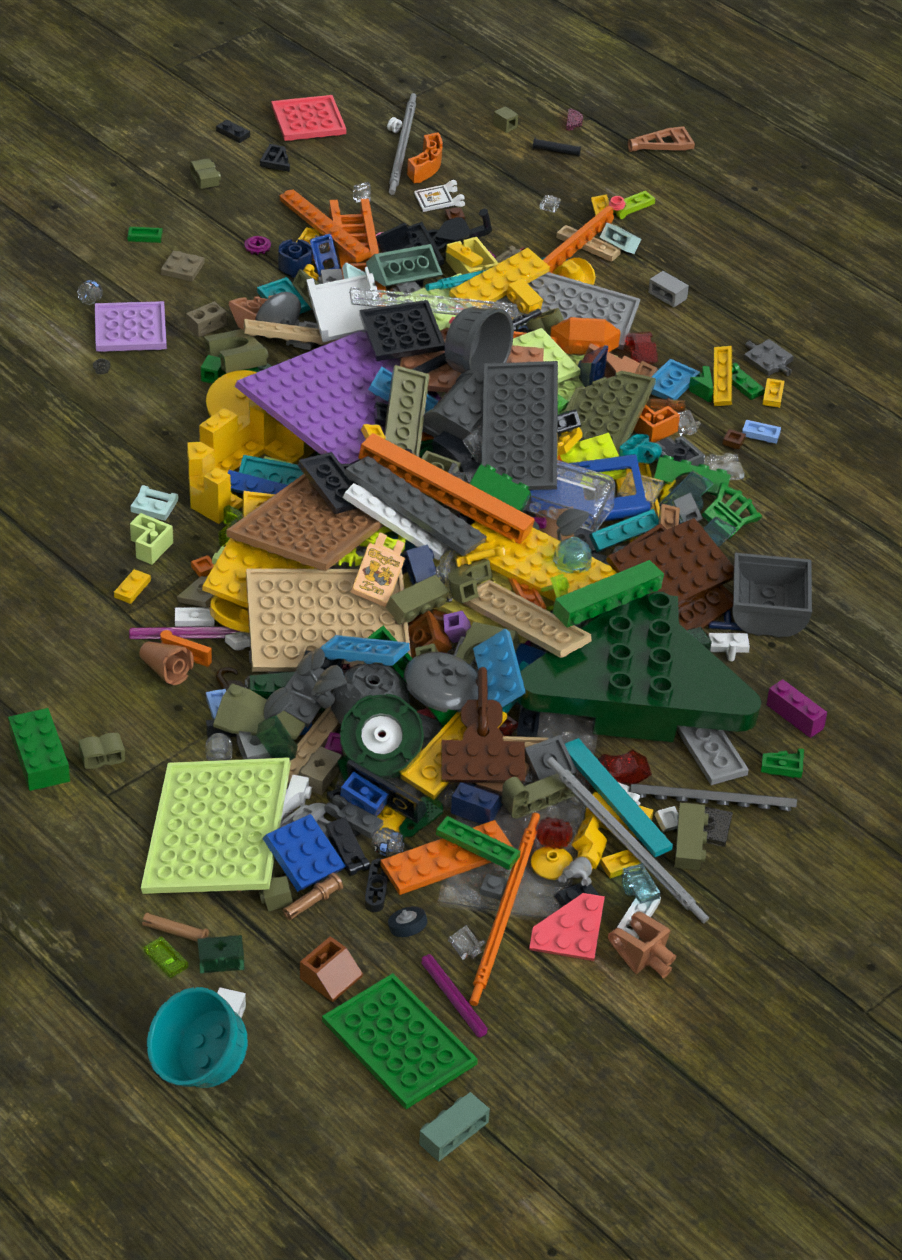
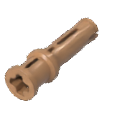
M331 873L329 878L321 883H316L310 892L283 908L285 917L288 920H292L316 902L327 900L330 894L336 890H342L343 883L337 874Z

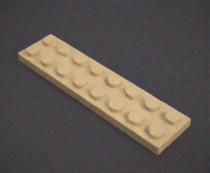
M491 580L477 586L479 597L463 603L502 626L517 631V634L560 658L567 656L569 653L582 648L592 641L591 634L575 625L567 628L554 614Z

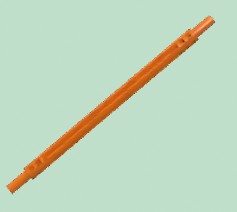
M532 813L528 828L524 830L518 849L521 851L520 858L512 867L473 982L474 989L469 1001L472 1006L478 1005L482 991L487 986L537 835L536 828L540 819V814Z

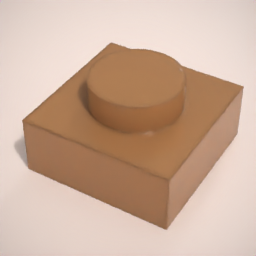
M642 361L635 374L652 377L658 369Z

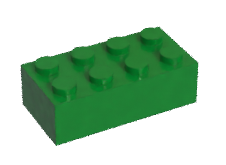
M49 708L9 716L10 736L29 791L70 782L69 764Z

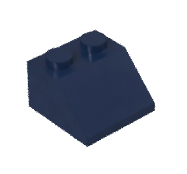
M460 782L452 795L451 813L479 824L493 821L503 805L502 795L470 783Z

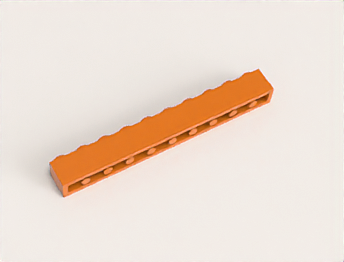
M372 433L361 444L359 459H363L366 456L375 459L376 462L388 468L391 472L403 478L407 483L426 495L511 540L514 539L516 543L521 544L531 533L535 518L384 438Z

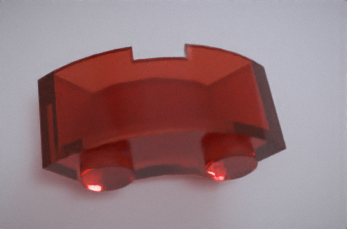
M631 332L626 335V345L629 346L631 359L638 363L644 361L648 364L658 362L656 344L651 342L650 338L653 337L651 332Z
M633 749L622 755L610 756L603 754L598 758L606 770L621 784L629 783V786L630 783L637 784L652 775L647 758Z

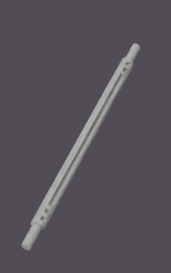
M414 93L410 95V100L407 102L389 181V194L391 195L395 194L396 187L399 185L416 108L415 101L417 96Z
M550 757L546 763L559 775V779L686 910H690L703 924L707 922L709 917L698 907L696 900L568 769L565 770L553 757Z

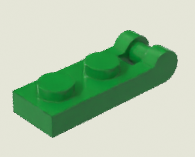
M736 362L732 363V385L750 400L764 395L765 388L742 371Z

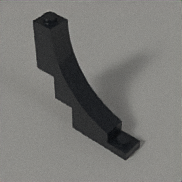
M443 431L432 442L433 453L460 462L458 477L470 484L480 466L481 449ZM462 513L458 516L469 525L475 522V520Z

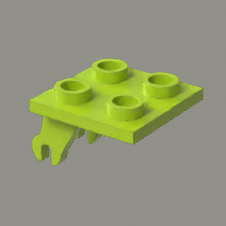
M563 574L551 578L552 585L541 588V592L554 589L556 598L568 594L569 582ZM554 605L547 607V611L554 609Z

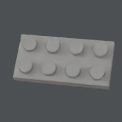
M677 726L676 731L710 785L748 775L749 769L723 730Z

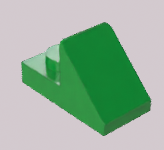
M702 366V373H699L698 377L690 378L689 391L707 402L712 400L713 384L710 367Z

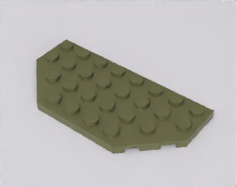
M619 371L615 373V376L608 379L604 377L593 381V384L590 386L576 388L564 412L577 410L581 423L579 428L582 431V438L579 441L609 433L619 454V447L630 438L656 384V378ZM608 482L596 486L606 488Z

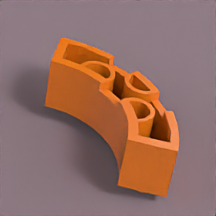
M438 132L424 135L423 152L408 159L407 175L413 183H421L430 178L441 166L443 142Z

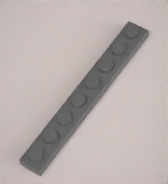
M630 783V792L646 798L647 794H655L656 799H667V796H675L677 801H688V798H696V802L708 803L710 799L717 800L716 804L729 805V801L737 802V806L750 807V803L758 804V808L770 809L771 805L779 806L778 810L791 811V807H797L796 798Z

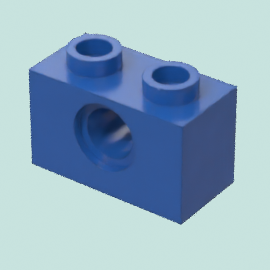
M354 771L341 787V797H344L348 803L350 802L376 817L387 804L388 794Z

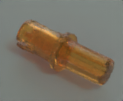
M668 397L667 399H650L649 406L651 409H662L670 406L673 410L685 411V400H673Z

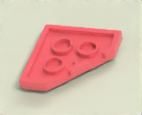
M582 893L535 925L532 930L529 950L594 961L605 896Z

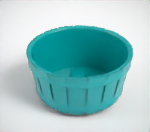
M203 987L188 988L171 996L159 1008L156 1016H154L147 1037L148 1058L152 1063L151 1066L163 1080L183 1087L209 1088L224 1083L240 1068L248 1046L247 1031L241 1017L218 993Z

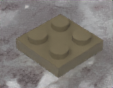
M173 251L162 266L161 275L193 282L205 263V257Z

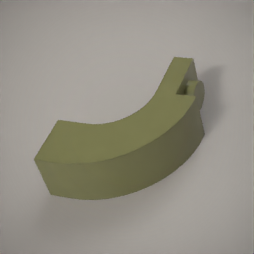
M482 559L470 565L464 564L456 567L449 573L448 580L451 596L455 601L465 603L479 597L476 584L492 578L489 560Z

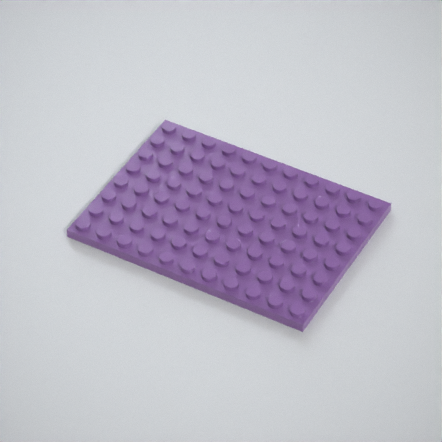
M358 331L237 380L235 387L319 454L332 452L341 464H354L359 461L360 447L366 440L361 431L363 424L377 425L374 419V405L376 401L388 404L386 400L374 395L368 388L381 366L392 372L395 365L400 366V360L395 358L376 361L366 333ZM427 391V394L439 401L441 399L437 392ZM380 425V427H381V429H382V431H383V433H384L385 427H383V426Z

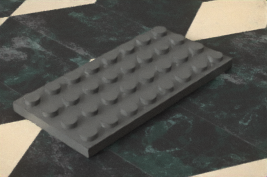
M558 361L484 364L482 465L486 466L488 464L496 469L495 472L501 476L503 473L513 478L512 482L516 484L521 482L529 487L528 490L557 489Z

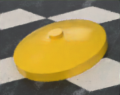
M239 370L218 378L209 388L206 397L209 416H213L222 408H226L238 416L249 415V398L238 390L235 384L237 380L257 372Z
M218 596L212 598L210 614L217 622L228 628L250 633L248 608Z

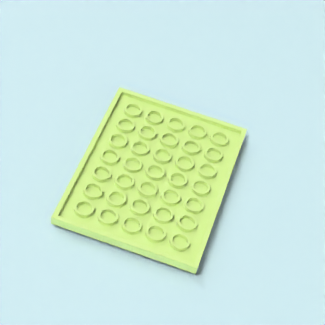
M290 758L168 763L141 884L142 893L269 889L275 857L262 838L266 834L280 828L291 765Z

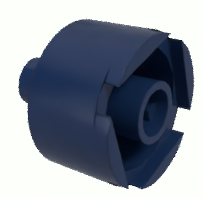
M289 239L279 245L278 269L295 278L299 269L304 270L307 264L312 265V249L308 242L298 239V242H292V239Z

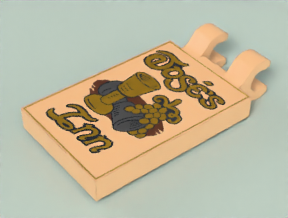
M379 533L375 543H369L350 592L386 607L405 560L404 557L400 556L405 543L397 540L393 550L383 546L387 535Z

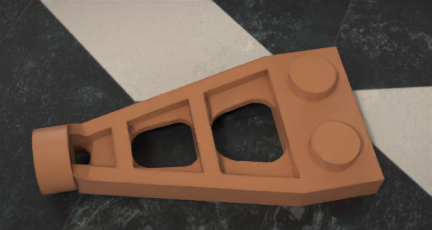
M684 126L668 128L628 140L630 152L639 149L686 151L694 149L695 146L694 141ZM670 136L674 143H665L662 138ZM655 139L657 143H652L648 141Z

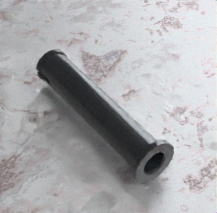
M536 137L533 141L532 150L540 149L580 156L581 146L539 140Z

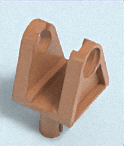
M637 911L631 916L630 925L642 941L621 928H616L609 933V941L635 974H638L646 966H650L662 978H665L671 972L672 967L670 965L676 959V955L665 947L671 930L646 914Z

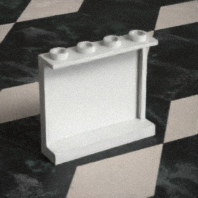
M365 267L366 275L315 285L313 278L307 279L308 293L322 342L341 339L358 331L366 333L359 316V310L382 307L381 299L376 297L378 296L377 286H373V274H369L368 267Z

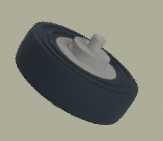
M416 906L400 909L388 919L390 932L396 937L415 935L421 932L428 923L425 911Z

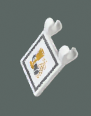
M451 180L445 185L414 191L422 211L426 212L454 205L463 207L465 202L460 200H464V196L460 194L452 199L449 193L457 192V187L454 186L457 185V182Z

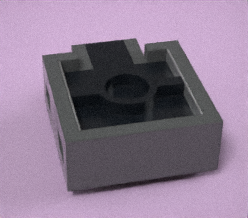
M683 436L675 438V441L667 437L656 442L662 448V454L660 455L662 458L663 455L673 457L674 461L681 462V460H687L692 462L691 465L694 466L704 465L705 454Z

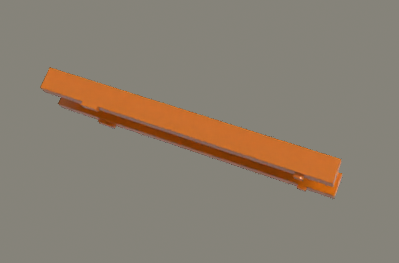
M361 199V214L340 215L338 200H330V219L369 249L371 256L378 254L379 250L369 199ZM335 246L343 279L342 267L345 263L365 272L366 263H356ZM374 280L378 290V299H381L382 305L388 303L386 287Z

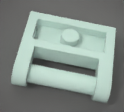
M142 485L140 493L131 505V512L142 513L149 517L166 521L178 501V494H168ZM147 496L154 497V498H158V499H162V500H165V501H168V502H164V501H160V500L148 498Z

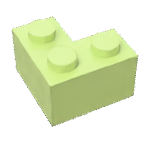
M142 513L130 523L131 541L136 544V558L153 565L173 544V526Z

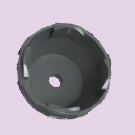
M378 663L358 664L351 667L344 673L347 684L337 687L332 691L335 701L331 705V710L340 724H342L344 716L355 703L368 695L392 694L401 697L409 705L411 702L407 685L398 672L389 666ZM374 680L377 681L378 684H370L369 681Z

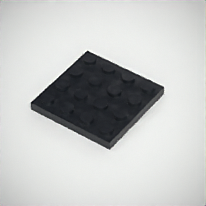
M428 300L359 310V316L376 361L445 351V342Z

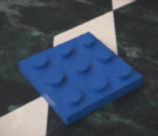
M311 814L274 830L262 838L297 892L346 867Z

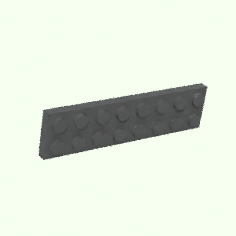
M366 456L345 469V476L462 556L470 553L480 544L485 543L487 536L478 529H475L463 519L451 513L450 510L426 496L403 478H400L388 468L376 462L375 459Z

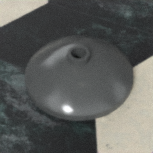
M291 292L275 294L260 307L255 320L295 325L301 311L300 300Z

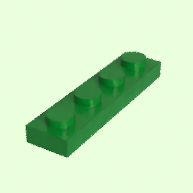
M449 816L436 829L437 836L507 870H510L520 858L521 851Z

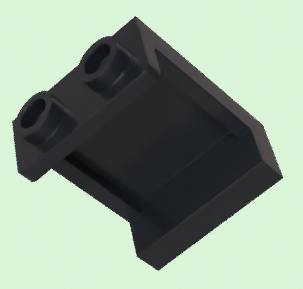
M406 223L376 236L382 253L416 247L412 233Z

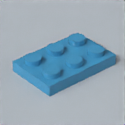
M670 359L652 376L656 378V384L651 394L673 404L689 388L690 378L698 377L700 372Z

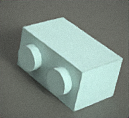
M606 223L600 235V238L632 254H635L641 241L639 237L610 223Z

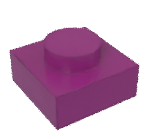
M330 732L325 748L344 756L340 745V734Z

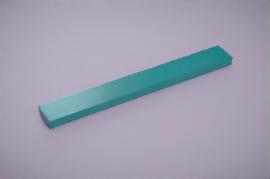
M579 738L565 743L575 767L654 857L671 851L673 844Z

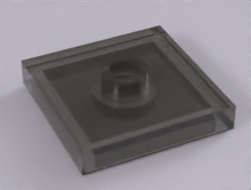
M705 806V813L709 814L708 825L704 826L703 830L707 832L706 843L725 847L733 812Z

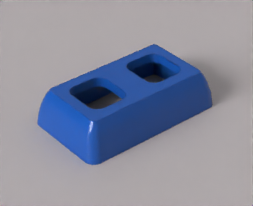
M331 234L311 239L310 244L318 275H321V270H325L323 262L328 259H333L334 267L330 269H340ZM329 243L330 251L321 254L319 246Z

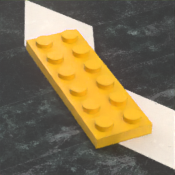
M526 248L451 289L449 296L464 309L469 307L485 308L506 296L510 283L521 278L530 283L548 273L550 266L529 248Z
M502 711V718H503L502 723L507 719V713H505V712H503V711ZM457 712L421 751L418 759L405 772L401 773L402 780L433 800L450 783L441 782V741L463 739L467 727L461 722V712Z

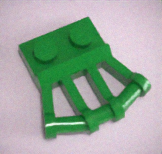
M722 482L719 486L716 500L703 512L702 516L730 540L743 525L757 522L762 518V515L756 511L752 500L742 495V491L728 487L726 483ZM724 493L732 496L726 504L722 502ZM738 500L743 505L734 512L729 507ZM747 508V510L750 513V516L745 518L739 517V515Z

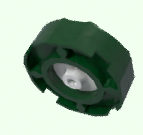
M392 694L368 695L358 700L344 716L340 731V745L346 761L353 760L386 780L401 776V773L405 772L418 759L424 739L422 720L417 711L401 697Z

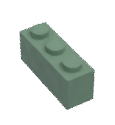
M469 1092L464 1097L458 1098L449 1109L441 1111L435 1120L431 1123H426L421 1128L419 1145L439 1162L489 1123L490 1108Z

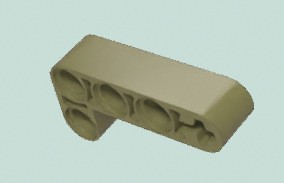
M557 773L526 786L522 784L518 777H511L505 781L502 788V804L514 819L524 817L576 796L559 779Z

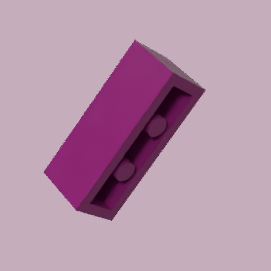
M783 679L769 688L766 705L811 738L824 729L827 711Z

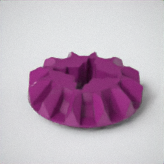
M253 236L245 241L244 247L251 254H265V252L270 250L271 242L265 237Z

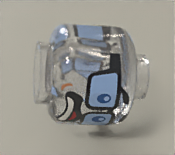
M95 280L84 282L77 290L79 300L88 305L98 301L103 294L101 285Z
M384 827L381 830L378 829L372 838L374 851L386 857L402 853L405 843L402 842V834L388 827Z

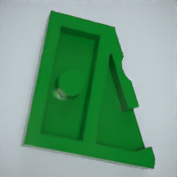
M800 748L797 750V753L788 754L787 750L763 754L761 772L770 775L776 774L791 778H802L804 749Z

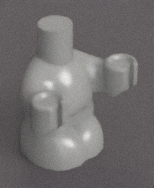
M586 857L576 858L564 868L562 875L558 877V881L565 883L571 877H582L581 885L589 886L592 882L591 878L588 877L592 872L590 861Z

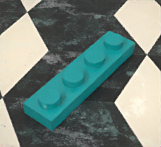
M652 509L593 532L589 537L596 551L599 552L645 534L659 524V518L655 510Z

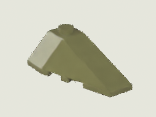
M232 683L222 696L213 727L239 734V731L251 732V735L258 736V733L270 734L271 737L296 740L304 729L305 723L284 710L266 721L264 718V707L267 700L250 689Z

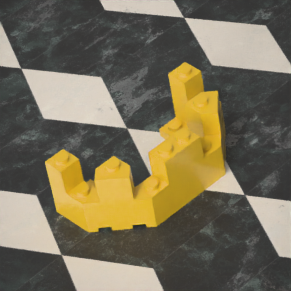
M250 398L249 415L238 416L230 410L222 408L199 425L200 442H187L191 508L220 524L243 506V499L231 493L230 474H228V470L239 472L243 455L260 457L266 454L271 458L298 465L299 460L307 458L315 450Z

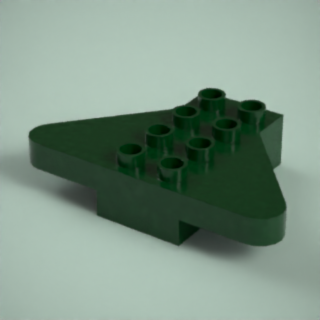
M664 592L649 593L627 604L594 617V620L581 628L591 634V642L562 658L548 651L520 672L526 692L517 698L521 706L538 712L593 717V734L674 742L677 726L743 732L752 729L756 725L761 707L760 696L679 624L678 596L668 595Z

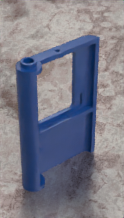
M636 454L558 464L557 489L530 490L532 493L534 517H536V510L574 507V509L583 510L590 514L584 523L590 524L627 519L651 510L650 501H646ZM627 468L632 470L636 489L635 495L594 501L585 500L581 475Z

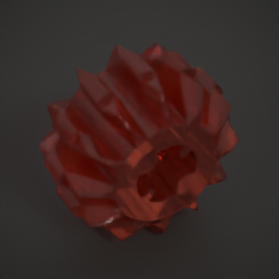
M546 817L538 825L536 838L540 844H545L546 848L563 849V847H568L571 842L573 828L569 822H564L563 819Z

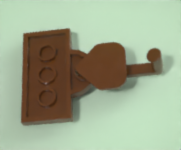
M481 667L476 678L478 700H467L466 704L461 708V722L467 727L463 739L441 741V782L505 783L511 777H518L524 784L525 741H504L503 735L498 728L503 720L502 706L495 700H488L487 669Z

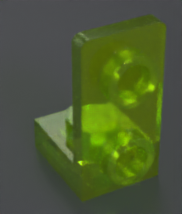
M230 505L224 508V523L227 526L219 531L220 546H225L230 539L226 537L227 529L243 518V512Z

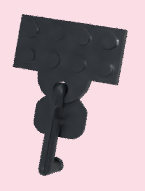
M485 208L479 212L483 225L470 229L461 217L445 221L439 230L427 231L423 222L408 226L416 247L432 245L439 266L444 265L441 254L446 251L447 244L461 241L463 244L465 239L480 238L490 234L492 231L488 210Z
M404 449L413 454L411 449ZM332 452L299 460V468L334 514L358 509L342 498L353 483L358 485L344 475L345 469L353 464H341Z

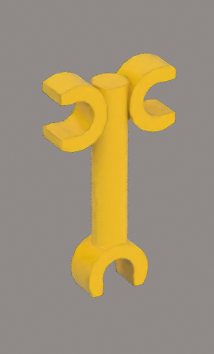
M501 545L473 554L468 553L465 556L456 555L455 560L457 567H460L464 564L469 565L472 561L506 555L505 546Z

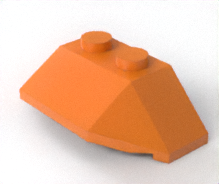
M570 317L552 326L550 336L557 337L556 344L565 353L585 355L591 343L598 347L607 345L608 352L619 347L621 332L606 319Z

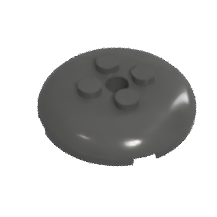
M443 652L423 653L410 660L405 668L404 679H406L408 691L418 701L430 708L442 712H447L448 709L458 710L459 713L467 700H478L477 672L470 664L457 656Z

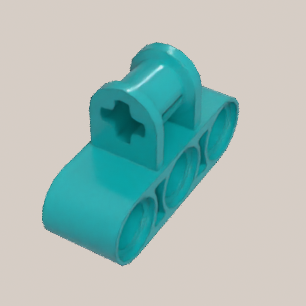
M635 434L619 447V456L636 454L638 463L650 464L660 457L662 448L657 443L649 442L648 435Z

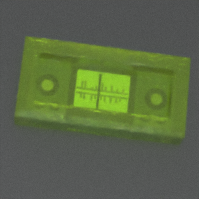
M162 936L144 947V952L170 978L189 968L188 962Z

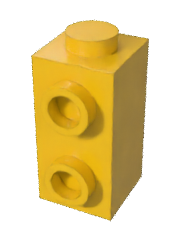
M523 278L508 285L507 298L521 313L528 314L536 309L541 310L543 299Z

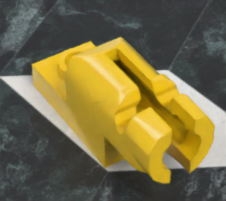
M593 813L582 821L571 846L578 851L577 858L586 857L590 861L592 869H596L602 858L607 839L598 830L600 820Z

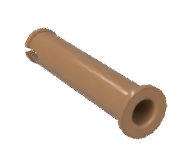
M148 912L143 917V920H146V922L143 921L142 925L199 942L201 946H204L207 942L208 929L202 930Z

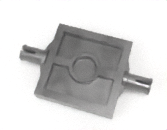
M770 339L760 345H755L751 341L746 342L745 347L749 348L750 351L744 354V360L767 376L779 371L787 376L792 373V370L786 367V365L793 361V355Z

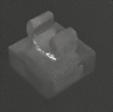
M369 182L354 186L353 200L356 203L360 202L361 199H369L370 202L371 185Z

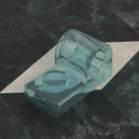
M643 863L623 868L622 884L628 896L635 895L640 904L660 899V891Z

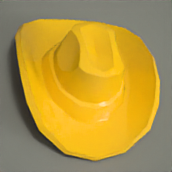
M582 258L566 260L552 272L553 274L594 285L596 278L591 264Z

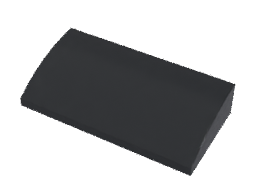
M353 760L347 762L348 778L354 771L388 794L386 806L413 822L419 823L427 812L426 804L422 800Z

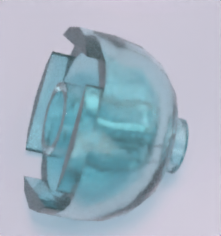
M577 537L567 538L561 541L555 548L553 562L563 572L573 573V570H580L579 573H583L591 567V549L586 542Z

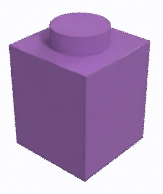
M463 611L445 614L444 632L452 643L459 642L460 637H465L466 631L470 629L471 622Z

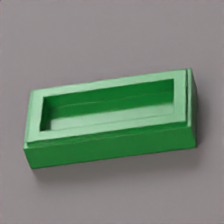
M129 227L127 239L132 242L161 243L163 231L162 228Z

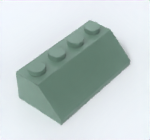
M431 244L374 254L366 262L369 273L373 274L374 280L385 287L443 275Z

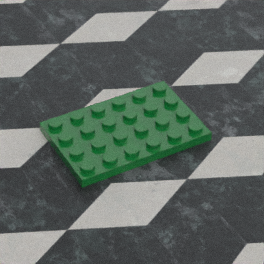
M393 973L322 1016V1022L406 1110L478 1063V1059Z

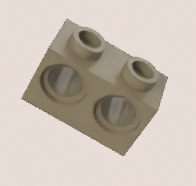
M215 301L186 313L187 328L199 338L226 326L227 311Z

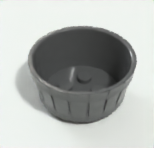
M477 307L465 308L459 312L455 319H453L445 340V357L449 366L460 373L467 370H477L484 374V364L507 363L514 334L513 322L509 313L503 309Z

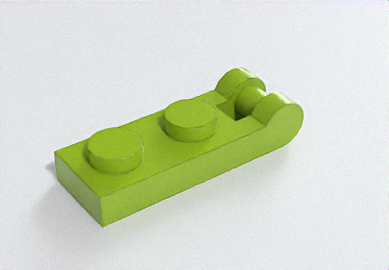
M647 191L640 192L625 198V207L619 211L613 210V213H616L620 219H624L630 213L655 204V198Z

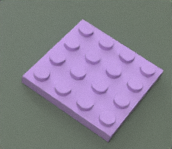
M164 301L95 303L96 351L167 349Z

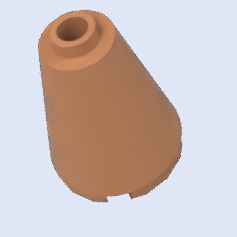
M148 641L140 648V658L168 684H181L189 676L187 675L188 670L193 668L194 658L192 652L183 646Z

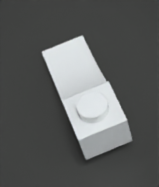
M292 775L288 789H286L281 821L294 809L305 804L306 799H310L312 787L309 786L308 777Z

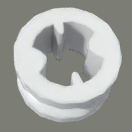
M392 117L388 122L387 129L393 133H398L402 127V121Z

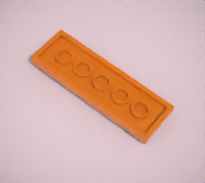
M495 820L473 827L513 847ZM442 838L382 859L381 867L398 894L402 895L491 863V861Z

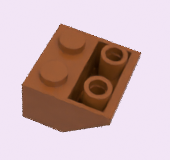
M331 936L300 961V979L331 1002H334L363 977V973L348 949Z

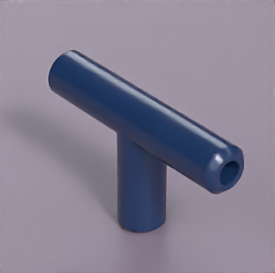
M729 610L724 613V622L712 621L708 626L709 629L743 631L736 622H732L731 611Z

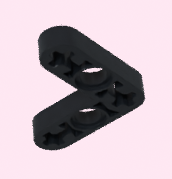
M382 858L375 859L370 864L365 895V907L370 912L381 911L385 904L387 885L390 880L383 869L381 870V875L377 874L378 868H382ZM378 882L381 883L383 886L380 888H375L372 886V884ZM374 896H377L376 903H373Z

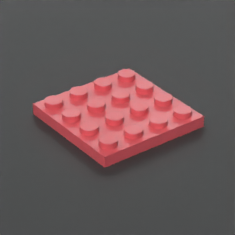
M333 95L271 101V107L284 141L346 134V127Z

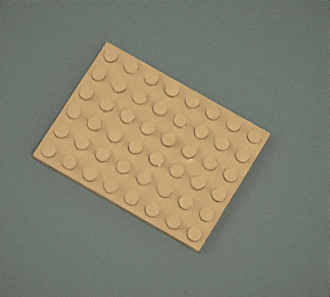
M246 569L252 672H295L299 662L304 657L305 650L314 651L335 635L368 638L383 625L398 642H408L410 647L408 622L406 621L399 625L386 607L350 592L359 569H328L327 571L318 569ZM402 569L392 595L404 590ZM345 660L342 671H348L355 665L365 663L358 660L354 662Z

